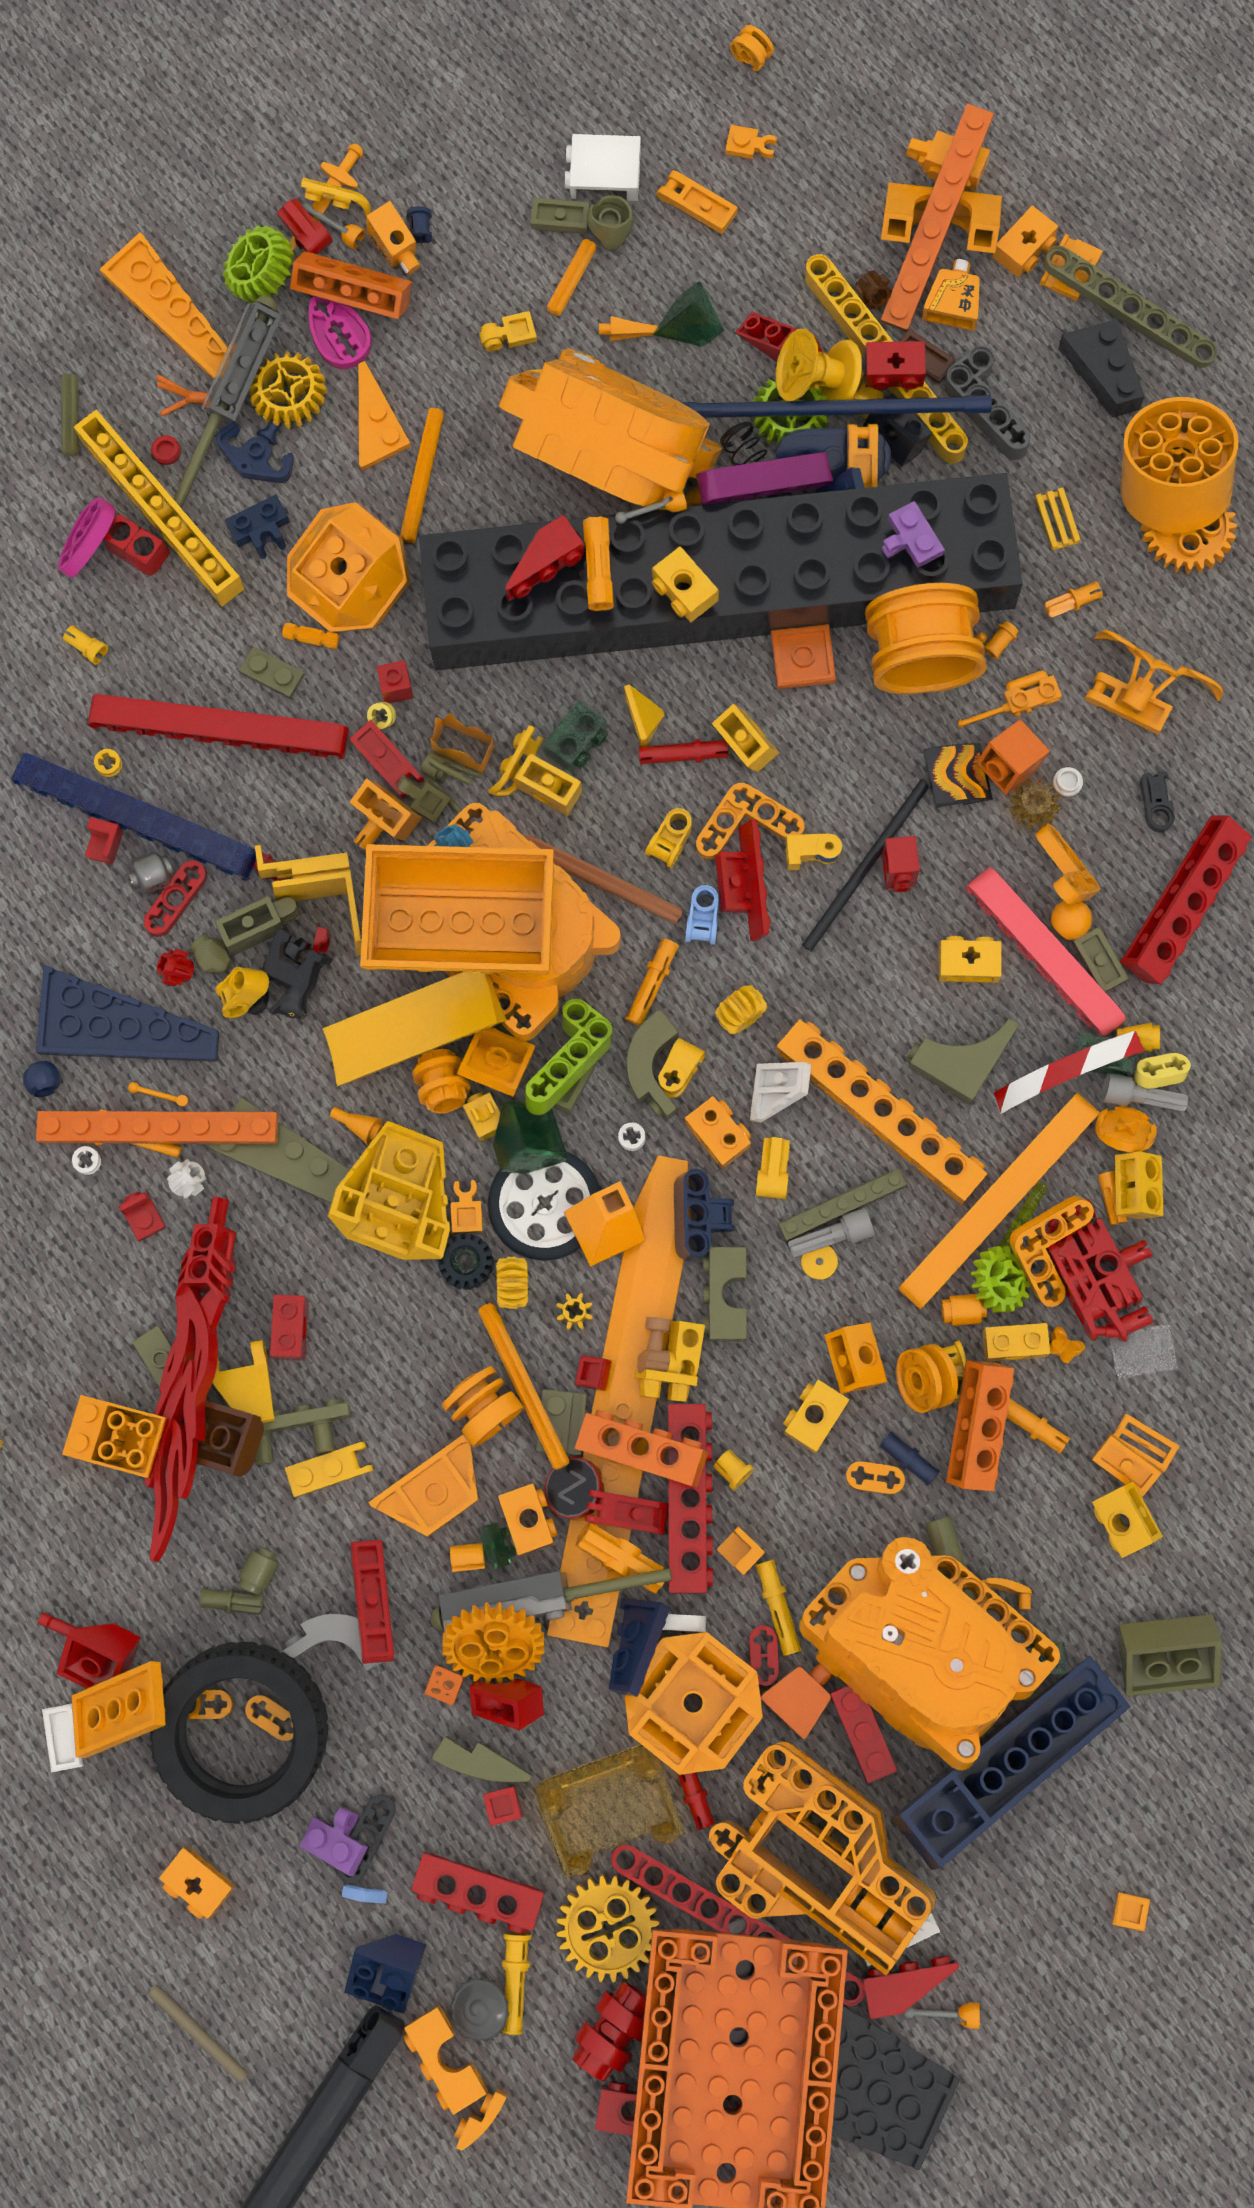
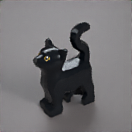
M279 928L271 942L269 954L263 963L262 970L267 973L269 981L282 985L287 989V993L280 998L269 1012L273 1015L280 1013L289 1018L304 1019L307 1016V998L316 987L320 969L323 965H329L333 958L324 952L318 953L315 950H311L301 963L298 961L299 955L302 951H308L311 943L301 937L292 942L290 941L292 935L289 931ZM268 992L249 1008V1014L257 1015L266 1009L269 1001Z

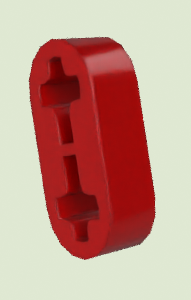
M764 1625L757 1626L749 1636L750 1666L754 1670L761 1668V1657H767L768 1668H773L774 1673L768 1675L767 1681H762V1677L758 1675L759 1685L767 1686L776 1681L779 1673L778 1640L772 1628ZM761 1630H765L767 1636H772V1642L767 1643L766 1646L767 1654H761L760 1644L754 1642V1637L759 1636Z

